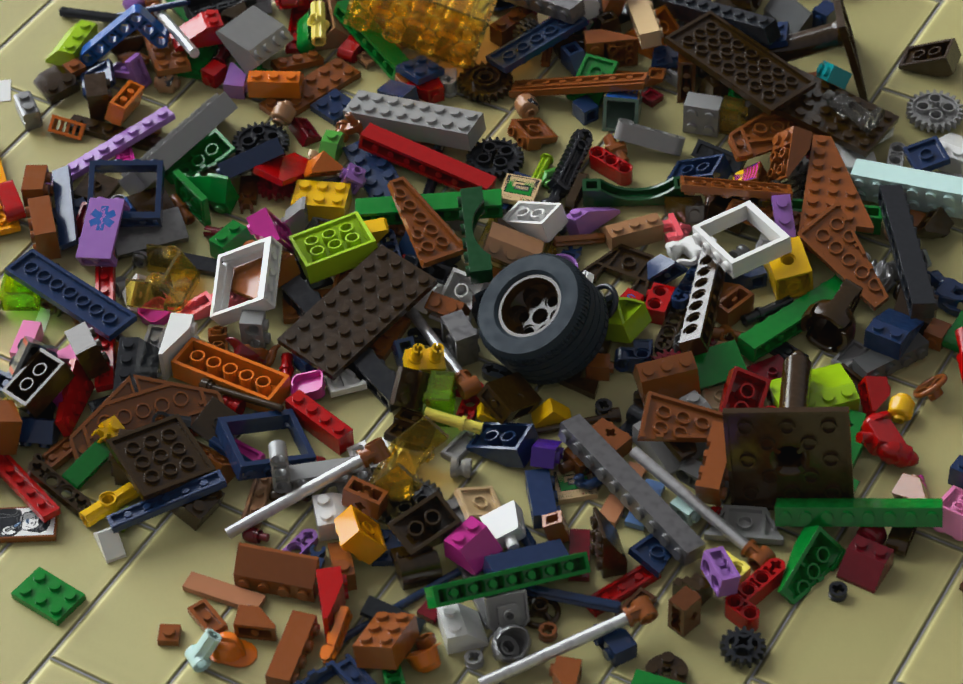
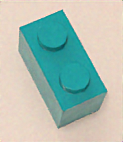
M824 60L816 70V77L844 90L852 76V73Z

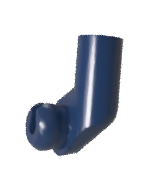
M581 473L574 476V484L578 488L592 490L604 485L597 477L585 479V476Z

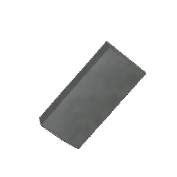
M179 207L163 210L162 227H119L114 248L117 260L130 257L138 250L149 252L157 247L164 248L187 242L189 236Z

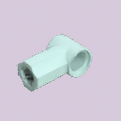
M207 628L197 644L191 645L185 651V657L197 673L209 668L211 664L209 657L221 642V635L213 629Z

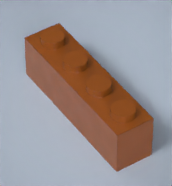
M292 610L266 672V684H294L300 680V671L305 669L307 654L311 653L313 649V639L315 636H318L320 631L317 615Z

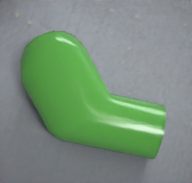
M556 167L543 172L541 178L543 188L549 189L546 184L551 180L550 178L556 171Z

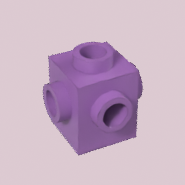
M350 162L347 168L341 170L339 178H341L342 183H351L353 195H356L360 187L363 188L367 179L364 177L366 169Z

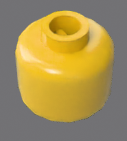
M898 393L892 396L887 411L893 416V422L903 424L911 420L915 402L910 395L905 393Z

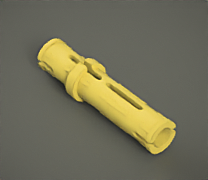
M428 406L423 416V419L456 427L462 432L466 430L481 435L484 426L483 422L467 419V416L463 415L460 417L429 408Z

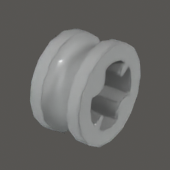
M471 649L465 653L464 660L468 669L478 670L483 667L484 659L481 651ZM471 658H474L475 660L476 658H478L477 661H470Z

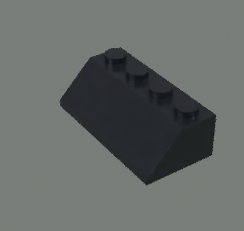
M120 337L113 392L129 375L135 392H138L133 374L158 379L160 363L158 353L160 349L140 337Z

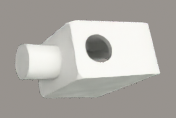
M514 500L480 517L481 522L489 528L502 549L506 547L508 551L518 549L520 547L518 541L526 537L523 512Z

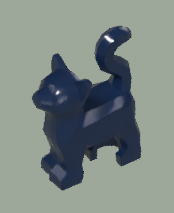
M927 270V274L931 276V286H934L935 294L939 295L938 308L947 314L958 317L962 311L957 306L959 302H963V284L953 278L943 276L938 270Z

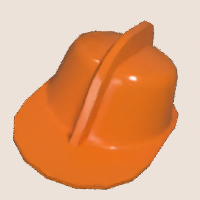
M226 631L219 633L222 637L221 642L209 657L213 662L242 668L254 663L258 652L251 642L239 639L235 633Z
M441 642L426 649L409 651L404 659H407L412 668L417 672H430L441 665L437 648Z

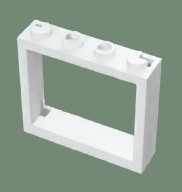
M750 200L692 226V238L695 245L700 246L703 252L708 254L732 278L743 275L792 252L790 236ZM748 220L771 241L733 258L710 236Z
M272 236L218 255L210 318L220 326H225L239 321L242 310L268 311L275 308L283 248L281 243ZM263 257L258 298L228 308L233 268Z

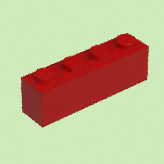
M297 390L285 399V408L293 409L301 427L338 455H342L347 451L348 447L354 445L353 429L301 390Z

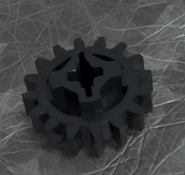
M736 626L734 632L728 629L727 635H722V641H720V655L725 656V662L731 661L732 667L739 664L740 669H742L744 665L751 668L752 663L759 665V660H764V654L766 653L765 638H761L760 632L755 634L754 628L748 631L746 626H743L742 630H739Z

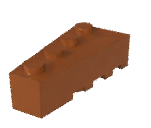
M712 421L707 439V447L709 448L704 450L703 462L698 473L699 478L695 483L696 496L705 504L721 506L722 499L726 500L728 488L725 487L726 481H729L723 422Z

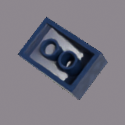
M725 153L679 160L667 180L680 175L728 179L732 169Z
M888 308L873 318L866 328L863 347L899 360L924 325V321L910 319V316Z
M483 422L484 426L481 435L475 433L466 446L468 451L503 466L524 468L531 458L532 445L539 436L534 424L505 423L501 425L499 422Z

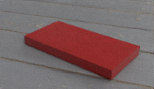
M294 152L255 166L253 173L283 187L296 182L297 179H304L305 168L309 160Z

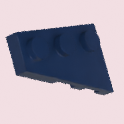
M649 534L630 547L628 551L632 558L656 578H659L672 557V554L652 534Z

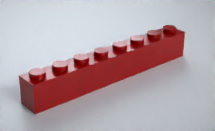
M369 123L360 134L358 148L457 191H460L462 188L482 186V190L495 189L496 176L375 124Z

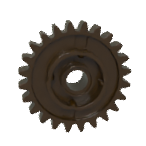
M483 61L479 65L477 63H474V66L468 65V69L464 68L463 72H460V77H458V89H460V93H463V97L468 96L469 100L475 99V102L481 100V103H484V101L491 103V100L497 102V98L504 99L503 95L508 96V92L511 91L513 85V75H511V72L505 74L488 62L484 64Z

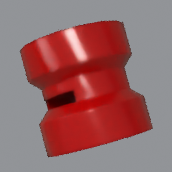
M228 396L222 397L227 407L239 415L244 413L245 401Z

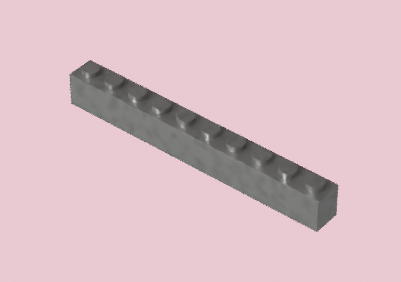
M580 414L560 423L558 433L560 440L621 501L622 505L646 527L647 531L672 554L675 560L684 567L703 557L706 543Z

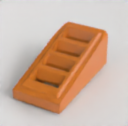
M52 114L48 131L82 141L86 124ZM58 120H60L59 130H56ZM67 122L66 130L62 132L64 123ZM71 124H74L72 133L68 134ZM77 125L81 126L78 136H75Z

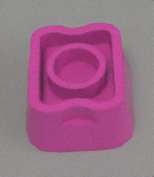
M155 296L140 306L137 313L141 322L145 325H165L169 321L170 314L174 313L175 305L163 296Z
M312 370L296 374L291 380V394L301 390L313 400L323 398L326 386L323 372L321 370Z

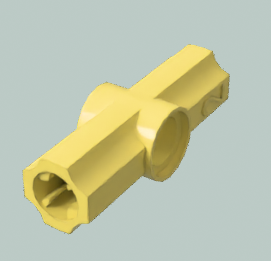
M314 0L311 3V15L307 21V25L311 27L312 45L316 47H323L326 44V31L330 26V22L326 19L325 3L321 0Z

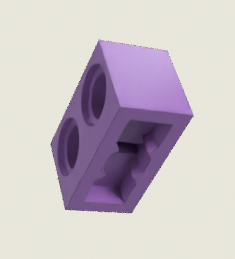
M724 547L704 550L700 568L717 597L737 593L741 575Z

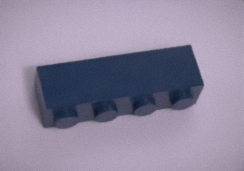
M556 539L485 556L482 571L484 574L569 555L561 539Z

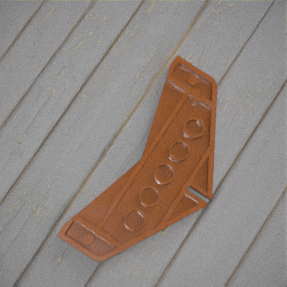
M763 112L732 131L728 137V144L736 162L746 161L771 152L773 150L772 140L775 134L792 126L805 128L776 114L769 116ZM812 132L811 143H812V140H813V134H814V135H818V134Z
M133 374L138 392H135L129 375L71 434L69 443L74 459L76 461L97 439L101 438L97 434L92 436V433L99 428L98 425L114 415L125 429L129 430L150 424L154 414L159 411H164L167 414L175 415L178 413L182 416L191 417L192 425L212 397L224 404L220 392L213 389ZM158 417L155 419V422L163 418Z

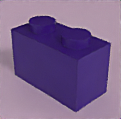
M538 438L532 445L530 466L554 469L563 460L564 448L561 447L562 441Z

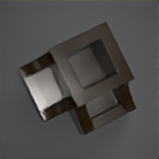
M697 572L692 577L685 576L683 579L677 577L673 581L672 595H675L686 585L690 589L697 591L702 597L701 607L713 595V589L707 578Z

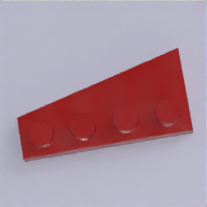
M77 358L69 360L68 365L71 367L75 377L61 393L63 402H59L55 418V424L64 437L71 436L95 388L93 382L89 381Z

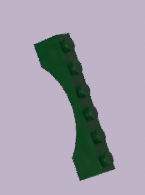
M675 176L658 185L644 188L620 187L608 183L601 178L582 179L583 207L664 205V196H692L681 192L680 176Z
M482 186L460 189L461 196L457 197L458 208L462 207V210H459L460 221H464V224H460L461 234L466 236L462 238L463 249H467V252H464L465 263H469V266H465L466 277L471 278V284L488 283L493 280L491 255L481 248L474 237L475 227L481 216L485 213Z

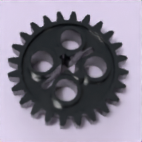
M263 121L259 125L254 122V126L247 124L248 128L241 127V131H236L237 135H234V140H232V145L236 148L235 156L276 137L285 153L284 156L286 151H289L290 146L287 130H283L282 126L277 127V123L271 125L270 122L264 124Z
M489 137V141L482 139V143L477 142L476 146L471 151H468L466 162L472 167L496 176L501 181L503 177H506L507 173L520 172L524 164V152L521 147H518L517 143L512 144V140L506 142L505 137L502 140H499L498 137L492 140Z
M415 478L411 482L404 480V484L397 482V487L389 486L391 491L388 494L387 508L381 515L382 521L385 520L387 525L437 490L443 497L440 487H437L436 483L431 484L430 480L423 482V478L418 482L415 481Z

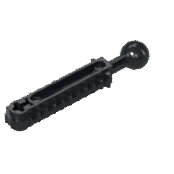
M577 129L570 137L571 139L566 145L567 148L564 150L562 158L555 168L556 171L550 178L551 180L546 184L549 187L548 193L550 195L540 202L558 203L561 196L565 197L570 192L572 184L577 177L576 175L579 173L581 165L588 154L587 152L592 146L593 136L589 130Z

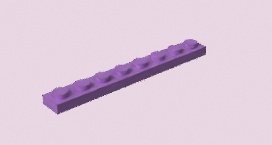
M164 106L73 162H70L68 165L71 168L72 181L89 172L90 161L97 159L109 160L175 120L174 113Z

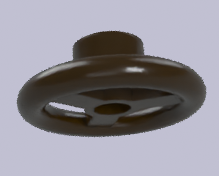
M544 597L527 598L528 605L532 603V608L529 610V618H543L547 622L554 624L558 622L561 616V608L558 602L549 601ZM548 603L555 609L553 617L548 613ZM530 620L527 623V626L534 629H539V626L542 623H536Z

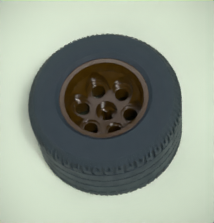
M540 253L525 256L512 262L494 277L481 298L478 308L477 325L479 335L487 350L512 373L519 372L529 383L550 385L575 376L593 361L605 341L609 325V314L606 302L600 291L576 265L559 255Z

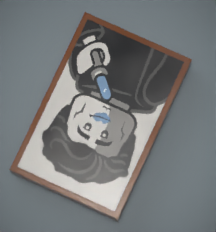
M29 507L0 508V543L56 541L59 515L43 523Z

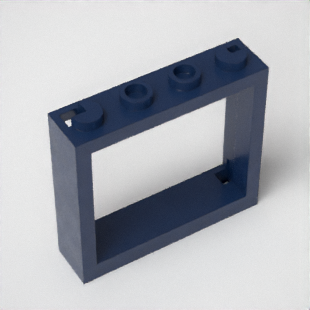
M97 159L90 161L87 207L89 199L95 196L96 173L157 172L155 212H123L120 227H162L165 178L163 160Z
M292 408L284 409L282 412L267 411L218 417L215 433L238 481L272 477L270 459L245 462L233 435L288 429L301 454L288 456L289 465L316 461V455Z

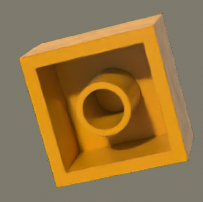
M350 505L334 519L335 531L340 540L339 545L344 551L354 554L359 561H364L370 565L387 551L380 525L353 505Z

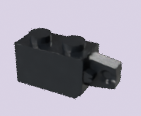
M406 254L404 259L437 279L438 283L445 285L453 267L458 268L457 265L443 261L422 269L417 255Z

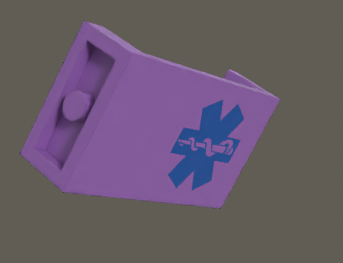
M105 197L89 199L75 256L82 266L117 267L118 260L113 255L123 211H130V207L125 199L119 197L114 199Z

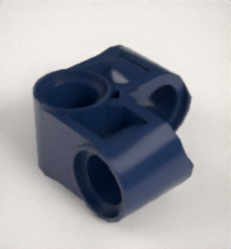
M634 339L633 347L617 348L614 356V368L619 372H633L636 364L651 361L653 356V339Z

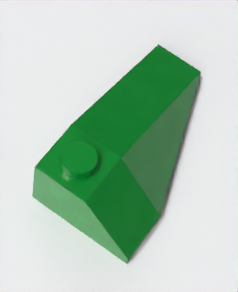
M215 128L165 171V178L173 185L174 183L170 178L173 171L179 169L182 173H187L191 176L224 161L236 151V148Z
M171 173L170 178L174 183L173 173ZM183 173L208 198V204L211 209L220 214L232 213L239 195L228 176L208 173L207 176L196 173L195 176Z
M820 525L804 527L794 544L778 593L791 605H794L811 591V588L816 583L821 582L829 572L834 571L838 567L846 550Z

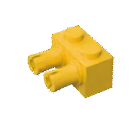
M416 343L412 348L405 349L402 358L403 367L430 373V378L444 377L446 364L444 345L442 343H438V345L434 343L432 347L425 349L423 344L419 343L417 346Z

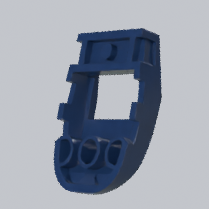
M347 653L345 654L346 659L338 663L334 660L327 662L325 667L317 671L312 669L307 673L306 678L302 681L298 680L294 684H324L335 675H338L345 684L377 683L363 668H357L355 659Z

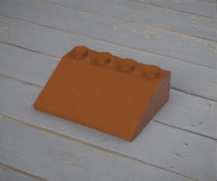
M248 240L243 246L255 242V240ZM283 250L278 288L301 273L294 254ZM263 257L233 268L230 292L251 300L258 298Z

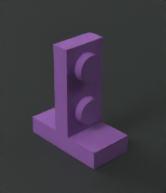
M134 53L124 63L116 61L113 64L116 78L130 79L145 86V88L152 83L140 53Z

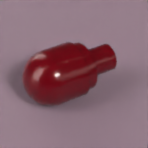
M251 527L242 532V538L246 542L257 544L261 541L268 542L270 539V535L263 533V530L258 527Z

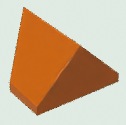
M322 151L307 162L304 178L337 175L344 167L328 153Z

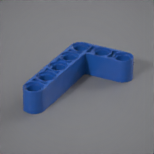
M134 4L81 48L80 61L85 66L93 65L135 29L157 48H165L169 42V31L142 5Z

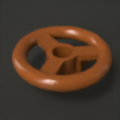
M941 373L925 380L914 390L913 397L920 399L927 396L930 401L938 399L944 393L941 387L946 383L947 375Z

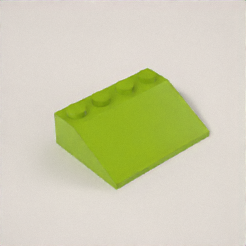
M358 211L288 236L310 284L356 268L378 248L375 238Z
M840 363L812 370L809 407L849 406V409L859 411L860 397L853 381ZM781 378L771 380L768 390L775 407H779Z

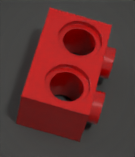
M654 282L651 289L647 290L645 305L652 319L650 323L663 324L671 306V296L676 287Z

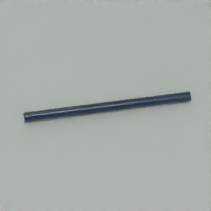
M456 568L393 604V606L402 610L426 596L424 588L448 583L461 575L460 570ZM368 619L347 631L343 643L362 633L371 620Z

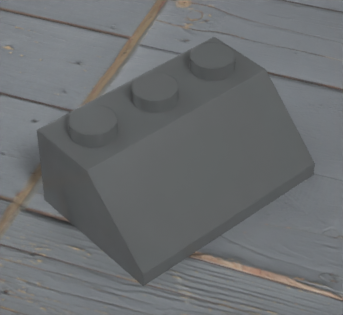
M770 0L764 8V16L775 18L777 22L788 21L790 26L789 34L812 28L813 13L797 0Z

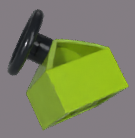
M608 283L597 285L596 288L599 291L608 289L611 292L610 295L604 297L609 314V325L605 340L631 343L652 321L645 302L628 297H618L616 289Z

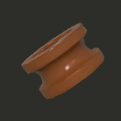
M543 622L539 626V639L542 642L552 643L557 639L558 630L554 623Z

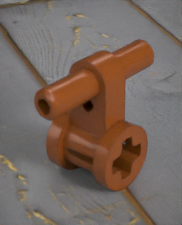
M351 112L345 114L347 120H339L336 124L335 131L344 133V143L348 141L349 135L358 133L360 136L364 130L361 122L356 120Z

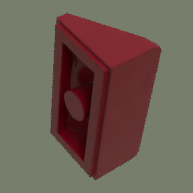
M294 117L291 125L288 126V129L302 147L317 143L322 139L307 118Z

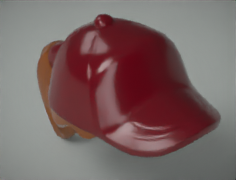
M227 337L225 339L234 348L235 354L268 367L274 363L277 351L281 347L280 344H277L267 350L265 348H253L249 344L244 345L234 337Z

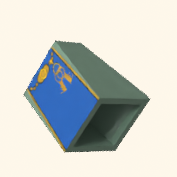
M643 90L605 92L602 131H615L619 118H626L634 121L635 124H639Z

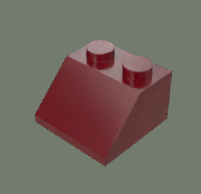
M856 534L846 549L836 578L874 594L892 567L894 550Z

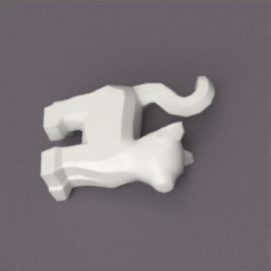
M692 235L685 236L679 241H671L665 244L667 255L686 267L697 265L700 253L703 251L700 246L695 245ZM711 236V238H712L715 242H717V239L714 238L713 236ZM682 254H685L689 259H684V258L678 259V258H679Z

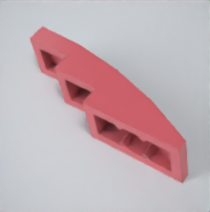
M205 291L174 310L176 313L193 314L194 321L209 317L213 293L209 294ZM230 292L228 308L249 299Z

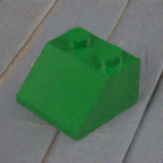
M232 220L209 239L210 254L215 259H218V255L239 248L248 240H257L250 234L246 226Z

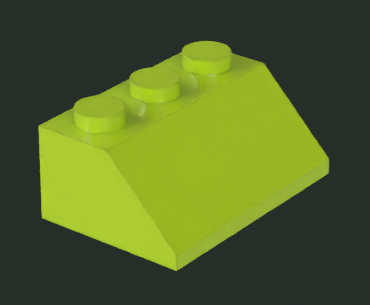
M80 20L66 32L45 60L46 63L63 66L62 64L75 58L80 60L81 48L98 34L97 23Z

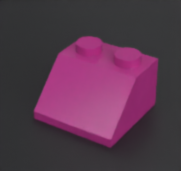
M470 516L444 539L445 556L474 576H477L482 571L485 556L503 552L502 547L489 528L473 516Z

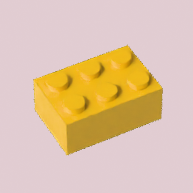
M297 179L291 205L301 197H306L308 221L328 222L349 214L352 202L351 183Z

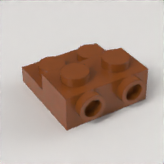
M540 117L511 119L507 130L508 135L513 137L517 141L518 146L526 151L540 150L542 144L556 143L558 136Z

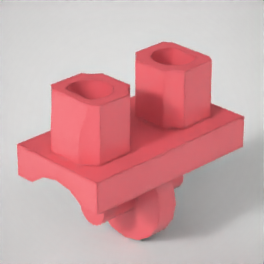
M669 213L668 219L662 221L666 243L679 241L683 237L689 236L692 230L690 224L678 223L674 213Z

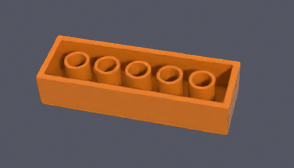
M191 337L171 361L173 378L198 387L201 379L205 377L212 379L218 386L282 404L291 393L290 375L194 337ZM246 402V407L258 412L275 411Z

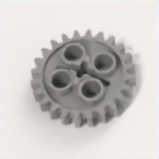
M927 90L924 94L920 91L919 95L914 94V98H910L909 102H907V119H910V124L915 123L914 127L920 126L921 131L927 129V133L931 130L935 134L937 130L944 133L945 129L950 132L951 128L956 129L957 125H961V121H963V104H960V99L955 100V95L950 97L949 92L943 94L942 90L939 93L933 90V93H930Z

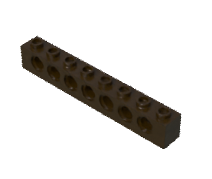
M701 251L684 324L681 329L680 340L678 341L680 350L683 352L692 351L693 356L709 351L726 275L722 267L718 263L716 264L703 251Z

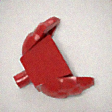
M886 410L872 413L864 419L861 432L856 434V442L864 444L871 455L878 456L885 464L894 465L899 468L915 466L919 463V456L914 452L912 446L906 444L891 421L893 416L890 412Z

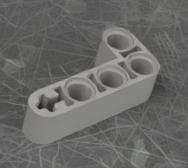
M626 118L618 119L614 133L615 139L681 156L685 138L682 136L635 124L634 121Z

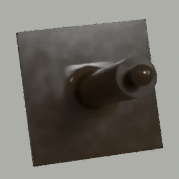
M833 0L836 13L835 21L789 34L788 46L769 49L786 62L836 48L845 49L859 97L868 101L856 44L843 0ZM699 67L698 76L704 79V77L710 76V74Z
M800 350L794 351L783 362L779 407L723 408L722 415L731 505L767 507L768 511H775L776 498H854L849 406L809 407L812 363L805 356V353Z

